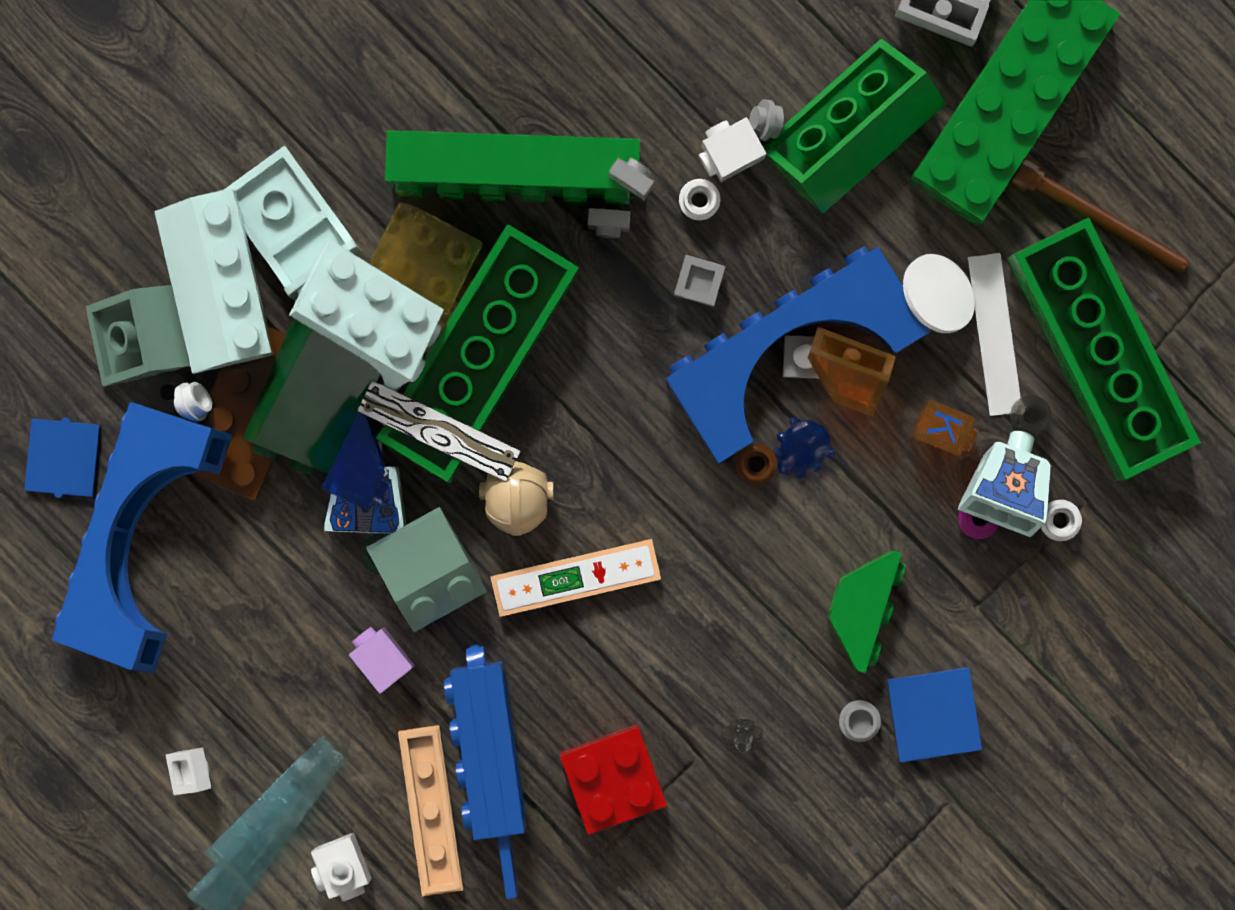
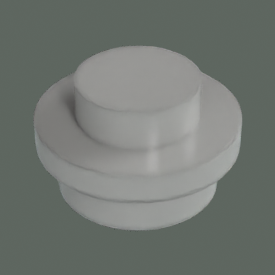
M763 99L750 113L749 122L760 141L777 138L783 127V109L781 106L775 105L772 100Z
M852 701L840 713V729L852 741H868L880 729V714L875 706L867 701Z

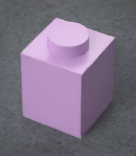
M370 627L352 641L356 649L349 656L380 694L415 667V664L385 627L377 632Z

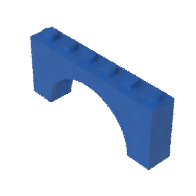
M863 246L844 258L848 266L835 274L830 268L824 270L809 280L812 288L798 296L795 289L774 302L777 310L764 318L760 311L739 323L742 331L728 339L725 333L704 345L707 351L706 354L694 361L688 355L668 367L672 375L665 379L666 383L717 464L754 442L748 430L744 414V394L747 381L760 356L784 335L813 324H845L872 335L884 345L892 356L931 332L910 310L905 299L903 285L879 247L868 252L867 248Z
M129 403L127 412L121 420L120 433L114 452L108 459V470L101 491L95 499L94 512L88 531L82 538V549L75 570L69 578L68 591L62 610L57 615L55 621L56 628L52 637L53 641L133 671L155 673L167 633L160 631L146 620L133 598L128 577V555L133 532L148 503L162 488L182 476L199 472L220 475L232 439L231 434L136 403Z

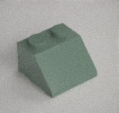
M172 285L131 289L86 306L102 387L162 375L190 366Z
M440 507L366 547L393 600L413 632L487 592L475 565Z

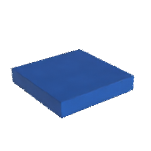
M969 667L886 679L899 762L982 750Z

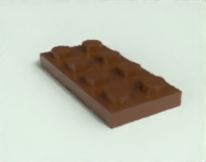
M268 327L274 355L221 367L210 393L212 409L207 412L204 420L197 423L232 435L220 475L208 472L192 473L254 501H257L274 460L252 452L255 444L243 439V436L286 336L285 333Z

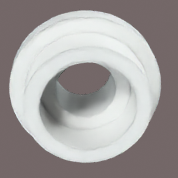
M694 179L682 188L679 195V205L682 212L690 219L706 220L717 212L720 205V194L716 186L710 181ZM694 194H704L707 197V204L701 208L694 206L691 201Z
M192 382L191 384L182 383L176 387L174 406L179 415L194 423L204 420L207 412L212 409V401L207 390L197 382Z
M1055 500L1048 503L1046 523L1041 527L1043 533L1055 541H1066L1073 538L1079 532L1082 524L1080 511L1073 503L1066 500ZM1059 512L1063 513L1067 518L1066 525L1061 529L1053 524V517Z

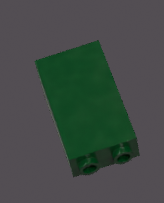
M293 318L243 439L255 444L252 452L275 461L277 455L280 454L292 459L289 467L312 476L315 469H318L328 474L360 414L358 409L371 381L377 382L381 374L367 361Z

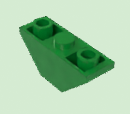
M890 550L838 578L827 619L853 668L857 671L866 673L868 665L874 667L878 660L882 643L875 640L880 625L887 627L894 605V603L888 602L892 585L899 587L906 563L899 562L902 555L900 552Z

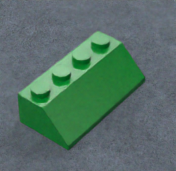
M881 38L783 125L777 138H769L762 146L766 152V157L803 198L823 214L946 103L927 72Z

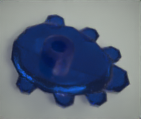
M793 417L789 421L791 427L786 432H779L776 435L777 440L781 442V447L774 448L773 452L777 459L781 458L777 464L779 473L789 475L795 471V475L798 478H803L806 475V469L811 468L813 472H819L822 469L821 462L824 461L825 457L832 458L835 456V450L831 447L830 436L822 425L812 420H800L797 417Z

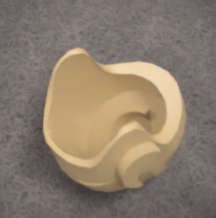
M515 461L506 481L488 473L486 482H480L479 484L480 500H486V516L493 525L512 536H521L535 529L546 518L547 499H554L553 482H547V475L525 463Z

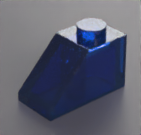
M357 413L321 488L367 511H371L374 504L379 507L382 505L391 486L390 483L385 481L389 473L369 417Z

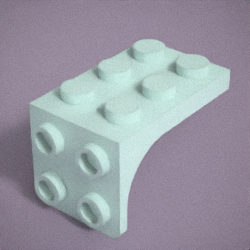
M285 146L224 189L233 188L236 192L246 234L277 275L287 295L297 301L323 245L331 240L357 257L364 254Z
M330 240L323 245L290 316L367 361L381 374L377 383L396 392L403 384L409 381L414 382L422 372L425 361L421 358L426 347H430L435 342L441 331V326L437 323L444 309Z

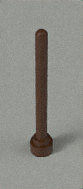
M1025 157L1011 178L1009 184L1023 192L1026 189L1031 192L1037 190L1085 219L1089 217L1092 223L1178 273H1184L1188 270L1189 261L1185 257L1045 176L1046 171L1039 168L1041 163L1031 157Z

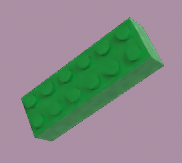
M1028 0L909 179V182L977 227L983 222L1121 13L1101 0Z
M387 130L385 182L391 191L398 193L399 198L421 199L423 198V192H437L439 199L464 200V193L479 194L481 200L492 202L505 201L506 195H521L522 202L546 203L547 196L562 197L563 203L588 204V198H604L605 205L627 206L630 199H638V196L609 178V171L618 158L626 163L630 158L639 162L640 139Z
M1089 217L1007 258L1117 481L1126 480L1201 443Z
M507 224L424 359L425 365L422 372L414 382H410L403 395L482 432L580 272L579 267ZM384 424L376 437L379 441L451 483L464 462Z

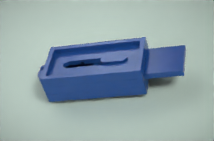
M472 645L466 649L468 666L455 667L450 671L451 677L444 680L447 705L455 704L456 719H452V722H450L453 747L460 746L462 760H458L456 764L459 789L466 788L468 801H465L464 805H462V818L465 831L472 830L474 840L498 837L506 899L516 898L519 891L511 835L524 833L527 822L504 661L486 663L484 647Z

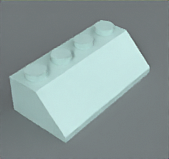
M230 188L191 197L154 211L192 374L273 356L274 351L238 197L234 189Z

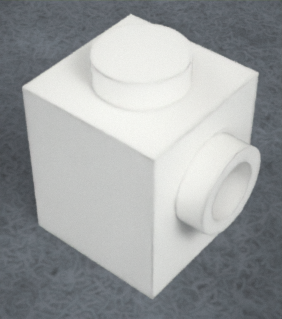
M747 117L731 126L726 120L707 130L705 133L708 138L703 140L701 145L704 152L699 154V158L708 175L711 177L716 174L720 182L764 160L766 152Z
M354 832L315 847L311 851L316 867L311 868V872L320 892L326 890L329 899L340 895L342 901L365 893L363 886L368 884L372 878Z

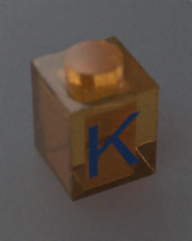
M928 399L924 401L909 439L952 457H960L962 450L970 451L978 429L972 427L975 417Z

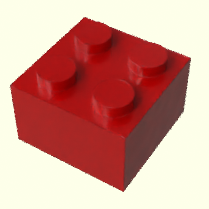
M638 724L560 752L561 762L588 835L667 806Z

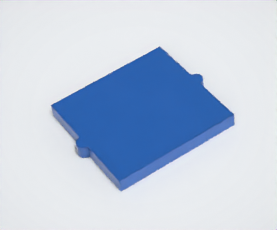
M63 418L61 421L31 419L24 490L54 493L57 498L63 497L64 494L94 497L101 425L74 423L69 418Z

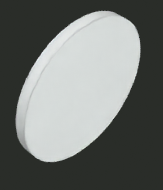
M926 254L915 259L907 267L903 279L905 299L912 313L922 324L936 332L953 333L969 323L974 313L975 298L967 276L958 265L944 256Z

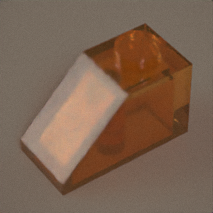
M818 327L807 358L833 402L873 417L889 382L896 356Z

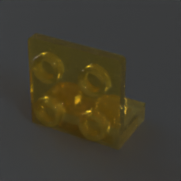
M399 202L369 264L444 309L442 314L447 315L482 247V242L414 205Z

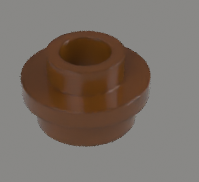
M754 443L747 445L739 452L736 458L737 473L742 480L749 484L760 485L768 482L774 476L777 469V459L774 452L763 444ZM758 456L764 461V467L760 472L750 470L748 462L751 457Z

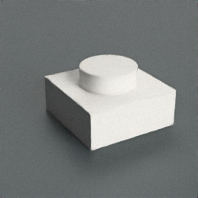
M203 747L166 754L174 795L211 789L209 765L205 759Z

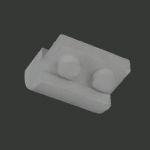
M900 0L895 17L973 47L989 8L990 0Z

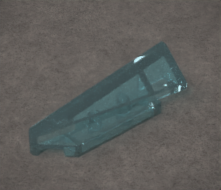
M323 735L204 853L216 866L187 894L193 902L205 910H237L344 763L343 755Z

